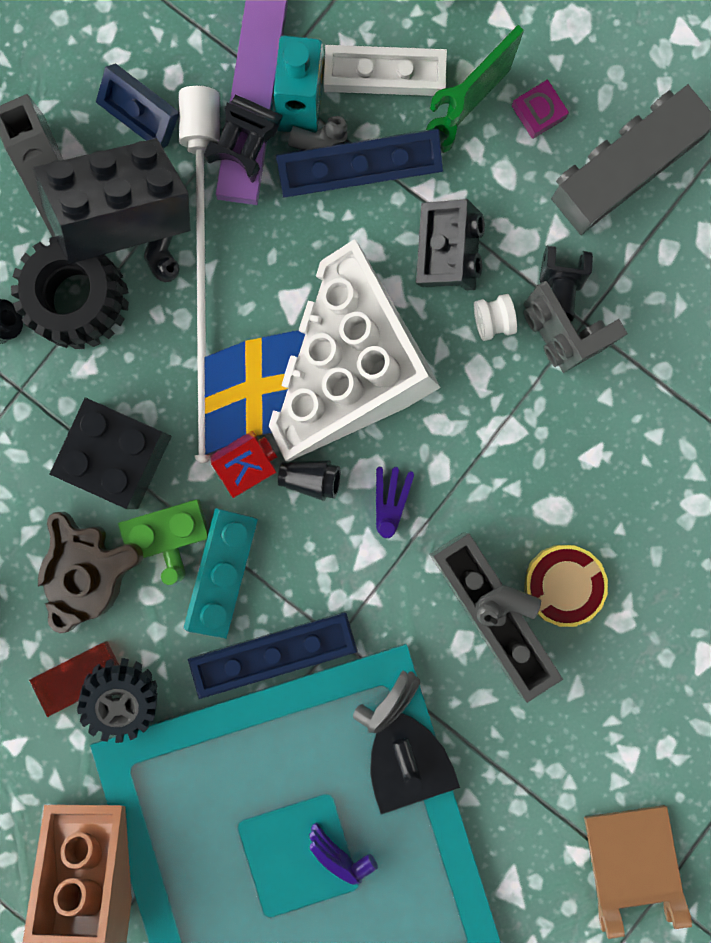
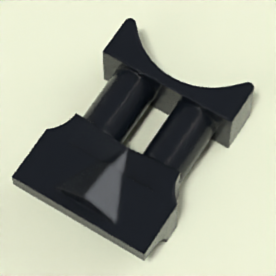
M235 94L233 100L230 103L227 102L225 106L226 125L217 144L212 141L209 142L204 157L209 164L225 159L239 163L246 170L248 178L253 183L260 170L258 162L255 160L263 143L266 144L270 138L275 136L283 116ZM241 132L248 134V137L240 154H238L233 149Z

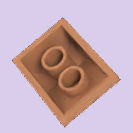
M44 805L22 943H127L132 896L126 807L122 805Z

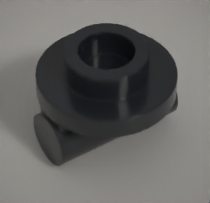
M0 299V344H4L7 340L17 337L23 329V316L16 312L12 302L5 299Z

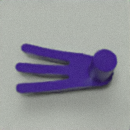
M379 466L376 469V529L383 538H391L397 531L414 478L412 471L407 474L398 504L395 506L394 500L399 468H392L386 504L383 503V468Z
M318 823L312 825V832L309 834L312 841L310 850L331 873L349 884L356 885L362 883L363 878L378 869L377 862L370 853L353 863L349 855L332 842Z

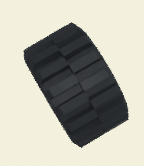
M56 237L49 238L50 245L48 246L41 242L35 244L32 247L36 252L31 257L25 253L20 259L25 265L22 270L15 268L12 276L18 280V285H11V295L19 299L13 305L16 312L24 316L22 318L24 324L40 336L65 348L69 345L74 349H85V343L95 347L101 344L99 337L102 335L110 339L115 334L111 327L115 323L119 326L122 325L125 318L120 315V311H128L129 302L123 297L124 294L129 292L127 284L121 279L123 275L105 254L69 264ZM74 275L88 276L90 293L84 305L75 312L57 314L54 306V295L58 286L68 277Z

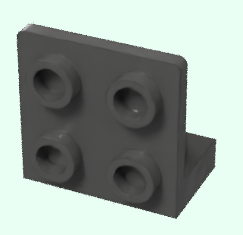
M547 281L537 285L524 302L526 309L523 311L526 322L534 332H540L546 343L544 351L548 360L554 367L559 366L563 373L604 351L628 334L618 319L607 326L600 320L579 332L578 335Z

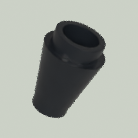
M330 460L282 462L278 471V485L325 501L326 498L335 499L340 484V466L331 465Z

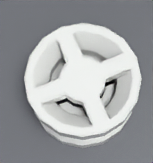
M509 294L499 295L495 301L487 302L484 299L474 302L475 320L479 335L483 341L492 340L494 335L504 333L507 336L516 334V313Z

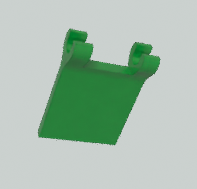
M519 25L507 35L461 84L441 89L434 94L430 107L433 112L440 105L449 104L447 115L433 119L426 128V130L437 128L446 134L447 138L441 144L442 153L452 148L458 125L510 71L524 30Z

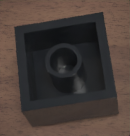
M85 397L49 475L125 509H139L172 436Z

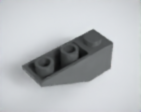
M25 94L0 105V138L51 236L56 237L42 208L33 167L64 159L44 114L30 96Z

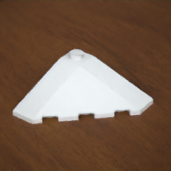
M355 239L320 261L316 277L321 279L322 283L316 302H307L299 331L305 334L298 357L290 356L281 386L288 388L281 413L273 410L269 428L287 462L397 413L441 388L417 343Z

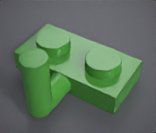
M200 499L118 523L124 545L131 543L138 545L143 551V558L163 553L167 568L162 571L161 580L166 585L175 584L185 578L186 572L179 548L207 540L209 533Z

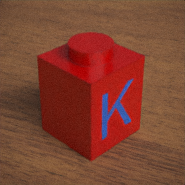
M252 430L211 455V465L232 498H235L275 474L276 470L272 461L278 458L266 436L258 440Z

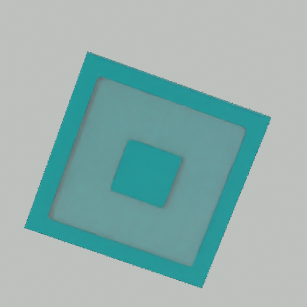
M407 644L151 724L144 733L138 729V736L133 740H130L128 734H124L122 743H115L116 736L108 739V742L98 741L90 745L107 804L126 807L130 881L149 943H501L453 790L382 815L374 795L370 776L371 749L376 733H370L367 727L353 719V714L361 704L375 712L376 708L390 693L403 670L407 673L411 671L417 677ZM419 685L414 697L402 713L413 717L436 737ZM318 823L332 842L349 855L353 863L370 853L376 860L378 869L363 878L360 884L352 885L340 879L325 868L310 850L312 841L309 834L312 832V825Z

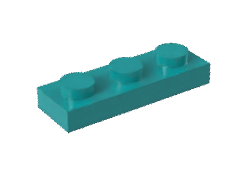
M215 508L183 627L187 632L227 639L258 521L257 518Z

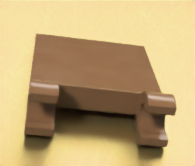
M661 805L585 816L584 820L598 897L599 921L602 932L606 931L607 938L625 937L620 908L664 902L667 922H673L674 929L692 927L691 915L682 889L667 806Z

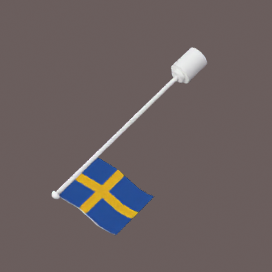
M188 86L179 91V143L187 147L189 153L196 154L198 455L194 456L199 463H206L211 455L207 454L224 448L252 430L256 436L272 433L269 423L273 410L281 413L288 388L281 386L290 356H299L305 334L296 330L247 340L206 356L204 153L210 141L217 144L220 139V94L217 90L210 87Z

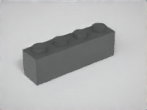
M689 84L675 95L671 90L664 93L650 107L653 111L644 119L639 115L635 116L619 131L621 135L619 139L612 144L605 140L588 155L590 161L580 169L573 165L556 180L559 187L551 200L580 235L607 216L711 132V111Z
M461 533L429 554L512 685L527 703L563 680L521 614L511 611L497 619L498 623L493 626L483 625L477 619L475 607L478 600L483 595L503 585L470 533Z

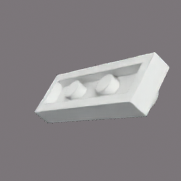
M325 45L324 92L434 96L437 91L446 88L447 49Z

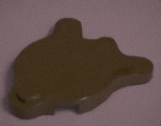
M55 512L50 514L47 519L50 547L41 563L38 574V587L43 585L45 595L49 601L45 603L48 610L49 626L57 633H66L73 630L81 622L101 616L113 606L120 592L122 578L126 572L142 562L143 551L138 545L133 543L107 550L104 546L106 532L102 527L82 529L76 525L70 514Z

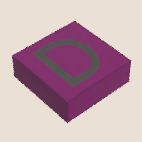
M548 79L519 96L512 103L513 110L532 139L565 120L569 114Z

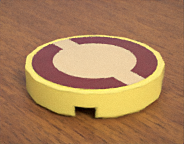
M554 545L542 550L530 562L526 571L524 593L541 599V606L537 615L541 619L559 627H576L590 621L602 609L608 595V578L601 562L591 552L575 545Z

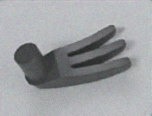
M403 670L394 687L376 708L375 712L361 704L354 711L353 719L367 727L370 733L381 732L410 703L420 685V679L413 672L407 673Z

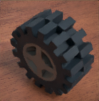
M121 658V663L115 666L114 659L106 660L105 668L98 664L93 668L92 675L90 673L87 674L78 699L77 713L81 714L80 723L83 727L90 724L88 733L93 737L98 731H101V741L108 742L110 735H116L115 743H122L124 734H128L130 740H133L138 736V729L144 733L149 728V721L153 722L158 695L156 680L152 681V673L149 669L142 673V664L137 661L132 668L128 666L129 659ZM122 694L120 698H112L114 695Z

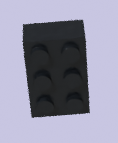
M157 138L33 167L42 208L69 264L191 231L188 191Z

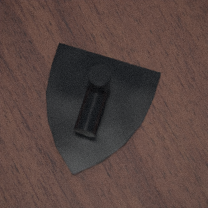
M401 713L389 726L376 733L371 749L370 776L381 815L460 788L453 765L444 747L429 729L413 717Z

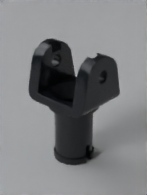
M547 245L543 254L539 280L540 283L548 282L567 317L572 322L575 318L576 291L582 289L592 273L593 254L592 252L583 251V255H580L577 269L555 266L556 247Z

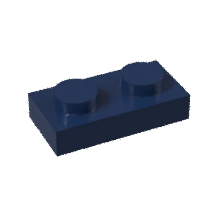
M116 63L105 67L96 103L144 140L157 138L162 148L167 147L180 112Z

